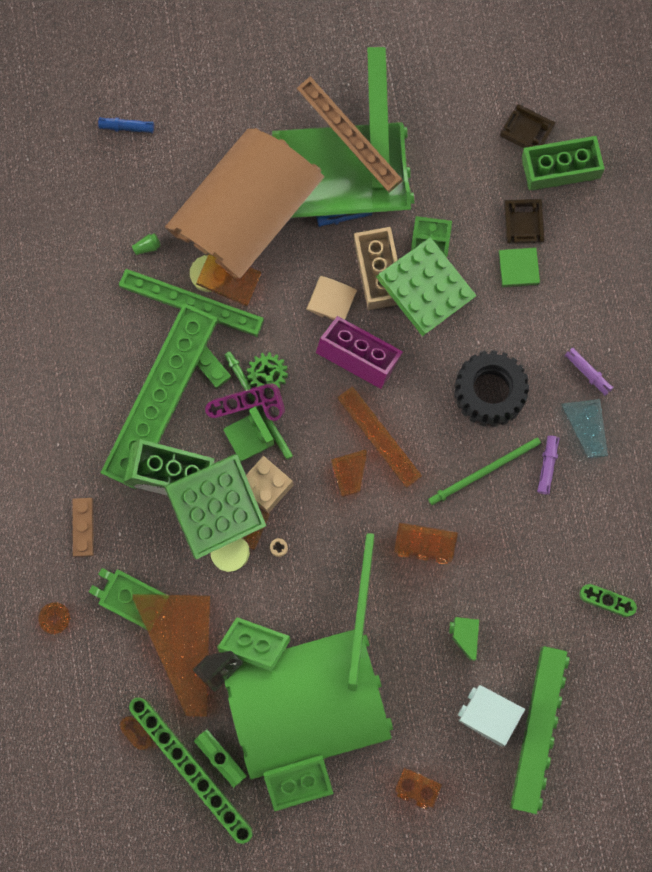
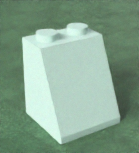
M481 685L477 689L473 687L468 695V698L471 700L467 706L463 705L458 713V716L461 717L459 722L497 745L505 746L525 709Z

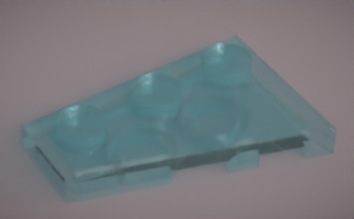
M600 399L561 404L588 459L608 456Z

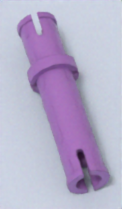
M571 348L570 352L568 351L565 354V357L590 380L589 383L591 385L594 384L604 396L614 388L602 377V373L597 372L575 348Z
M547 436L537 490L540 494H550L555 460L558 459L557 448L560 440L556 436Z

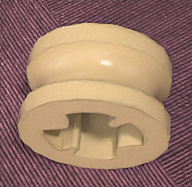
M277 538L271 542L270 550L274 556L282 557L287 553L288 546L283 539ZM277 543L284 546V550L281 549L282 552L280 553L277 550H273Z

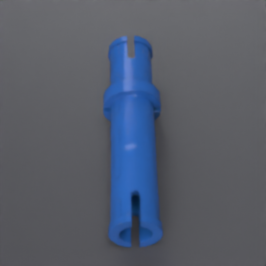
M99 117L98 121L99 129L115 130V132H154L153 121L120 119V117L115 119Z
M372 212L346 216L347 214L316 216L318 227L329 224L338 225L339 222L372 216ZM341 215H342V217L328 220V218L337 217V216H341Z

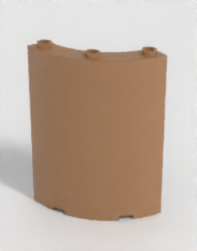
M257 128L247 129L168 222L165 228L178 240L186 243L194 242L193 246L206 255L209 253L216 257L215 262L234 278L240 279L325 176L320 173L321 169L317 165L309 163L290 148L283 139L278 140Z

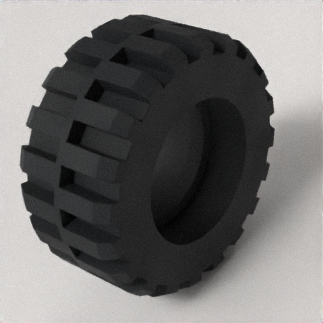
M491 350L490 354H487L486 351L480 352L479 356L474 354L470 357L469 361L463 363L462 368L457 374L454 386V397L457 398L456 404L458 408H462V414L465 417L467 415L471 417L470 421L473 423L476 421L481 422L480 426L486 427V424H491V427H497L499 423L502 425L507 424L510 419L513 420L517 417L527 400L529 384H527L529 380L528 375L523 373L525 369L522 364L518 366L516 364L518 360L514 357L512 359L508 358V354L505 352L499 355L496 350ZM485 374L501 377L509 387L507 399L497 404L482 401L474 392L475 380Z

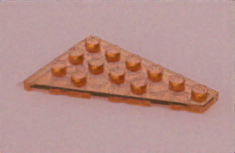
M133 594L134 603L186 716L207 717L210 596Z

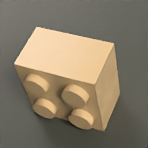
M264 456L246 475L258 506L267 514L294 486L293 481Z

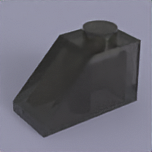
M232 651L207 655L193 671L216 692L243 662Z

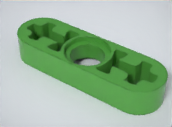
M586 584L579 592L582 601L623 617L632 616L637 609L636 603L632 599L593 584ZM590 588L592 589V594L598 595L599 592L602 594L599 596L598 602H596L597 597L591 596L587 598V594L584 591ZM605 595L613 598L611 606H606L603 603L602 599ZM618 599H620L619 604L625 605L629 603V607L632 610L625 613L623 607L618 606L617 610L614 607L617 605Z

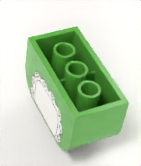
M139 439L131 446L124 483L134 488L167 495L164 486L214 464L215 458Z

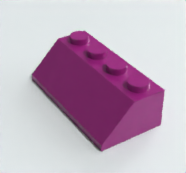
M337 316L320 338L316 353L382 389L403 351Z

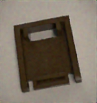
M517 104L504 125L500 136L522 148L544 145L556 122ZM542 129L546 133L540 142V140L536 139V136Z
M542 199L505 200L506 243L510 244L511 238H514V243H536L537 237H539L540 243H544ZM532 206V212H514L515 207Z

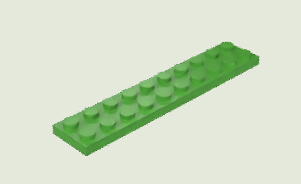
M183 304L101 470V474L126 485L124 479L132 444L139 439L159 444L219 320L217 317L188 304Z

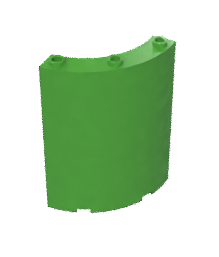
M403 122L388 123L389 165L403 180L390 193L386 189L372 190L371 172L331 127L272 131L274 138L286 141L290 148L309 163L317 165L321 169L320 173L325 176L291 218L411 210V204H414V193L410 192L408 178L411 175L410 167L406 166L404 138H408L407 127H404ZM370 124L354 125L370 142Z
M354 630L285 649L272 672L244 661L222 667L225 687L228 689L229 694L228 700L250 779L264 776L263 772L320 755L324 759L392 739L390 730H393L391 719L386 718L378 689L382 687L379 675H374L366 648L369 646L367 635H363L357 691H350L348 689Z

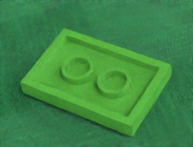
M237 617L219 644L218 651L272 672L290 642V637Z
M322 755L263 772L274 811L333 794Z

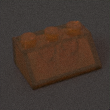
M399 523L394 552L398 553V556L401 557L413 555L417 556L419 560L428 561L431 558L437 559V563L448 564V561L452 562L458 532Z

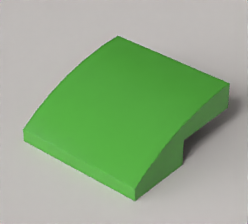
M416 216L411 251L431 237L447 257L452 221Z

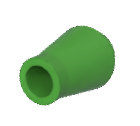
M149 233L139 242L132 245L136 255L156 251L161 247L155 233Z

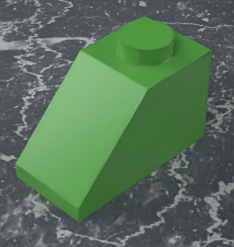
M455 617L454 622H450L449 634H453V641L470 661H475L479 620Z

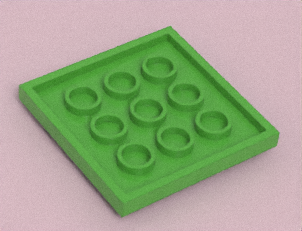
M431 237L376 276L422 336L476 297V294Z
M237 454L164 486L194 559L201 558L266 526Z

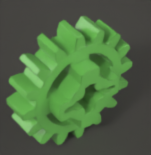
M271 352L268 353V356L261 353V358L255 356V362L250 361L249 365L251 368H247V373L250 374L247 378L248 381H252L250 383L251 386L264 385L259 382L263 381L267 384L273 383L281 390L280 384H286L283 378H288V373L285 372L288 370L287 366H283L284 360L278 361L279 356L276 354L272 357ZM269 370L270 375L266 376L265 371ZM271 388L265 389V394L267 393V390H270L271 393H274Z

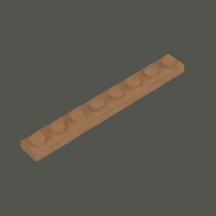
M311 76L297 88L301 95L388 193L403 181Z

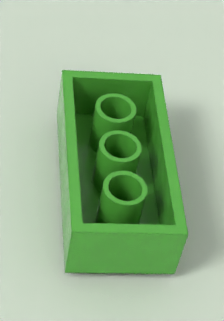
M597 136L524 148L522 154L529 191L601 179L605 169Z

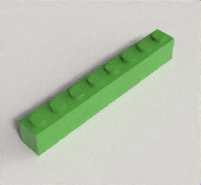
M546 646L541 647L510 805L512 809L537 814L538 810L541 811L543 798H540L541 790H545L547 782L544 773L545 769H549L551 760L548 757V752L554 745L552 731L556 729L558 724V717L555 715L557 708L560 709L562 697L559 696L560 688L563 689L565 686L566 677H563L564 669H567L569 665L567 651Z

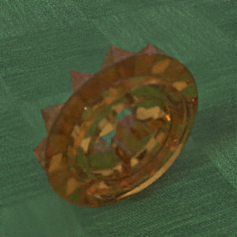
M57 602L45 605L38 617L40 627L50 634L62 633L68 627L71 619L69 610L63 604ZM56 612V615L62 619L57 620L54 627L53 621L47 618L53 617Z

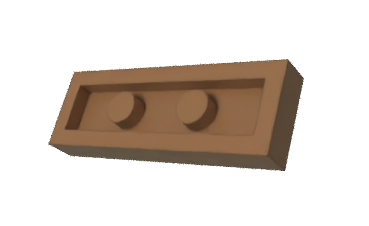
M93 498L73 499V557L94 556Z

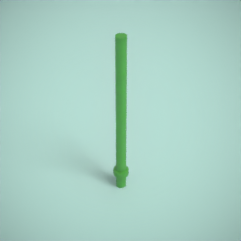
M231 351L227 352L224 356L229 362V368L233 369L245 390L251 389L252 386L241 370L239 361L235 360ZM248 393L252 403L255 402V395ZM263 405L256 406L286 460L292 458L291 451L273 421L266 417Z
M539 438L531 440L445 490L437 491L438 494L428 499L430 504L434 505L441 500L445 501L446 497L540 445Z

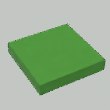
M536 248L499 250L502 287L540 284Z

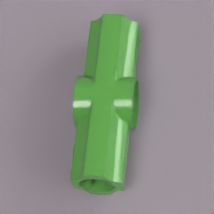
M208 729L194 740L233 788L247 777ZM220 752L226 756L223 764H218L215 760L216 755Z

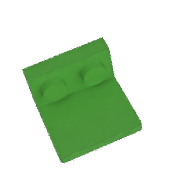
M256 406L249 409V416L224 428V432L241 462L275 445Z

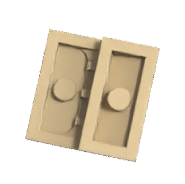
M320 276L306 310L320 317L325 316L333 321L337 316L345 320L357 290L341 282Z

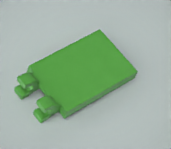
M102 568L98 575L108 580L105 588L102 591L92 585L89 593L100 598L98 604L151 632L169 596L118 569L113 574Z

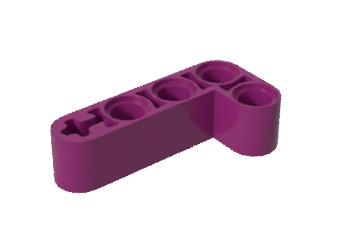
M268 383L216 398L206 405L205 412L209 417L217 418L263 405L266 417L269 420L276 421L283 416L285 407L278 386ZM266 388L273 390V397H268L265 394ZM248 393L255 395V402L248 401ZM233 398L237 401L238 405L236 408L230 406V399ZM223 404V407L218 411L212 410L213 406L217 407ZM272 406L279 409V415L275 416L271 413Z

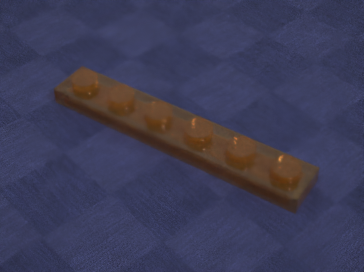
M353 386L337 397L338 401L406 488L422 477L421 473Z

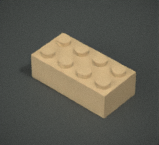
M391 227L354 233V245L368 310L397 305L376 278L380 272L398 260Z

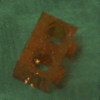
M403 768L394 791L398 792L397 797L406 801L410 797L417 801V806L427 810L428 806L433 808L442 784ZM410 779L413 782V789L411 791L403 790L402 783L404 780ZM426 787L432 791V797L428 800H424L421 796L422 789Z

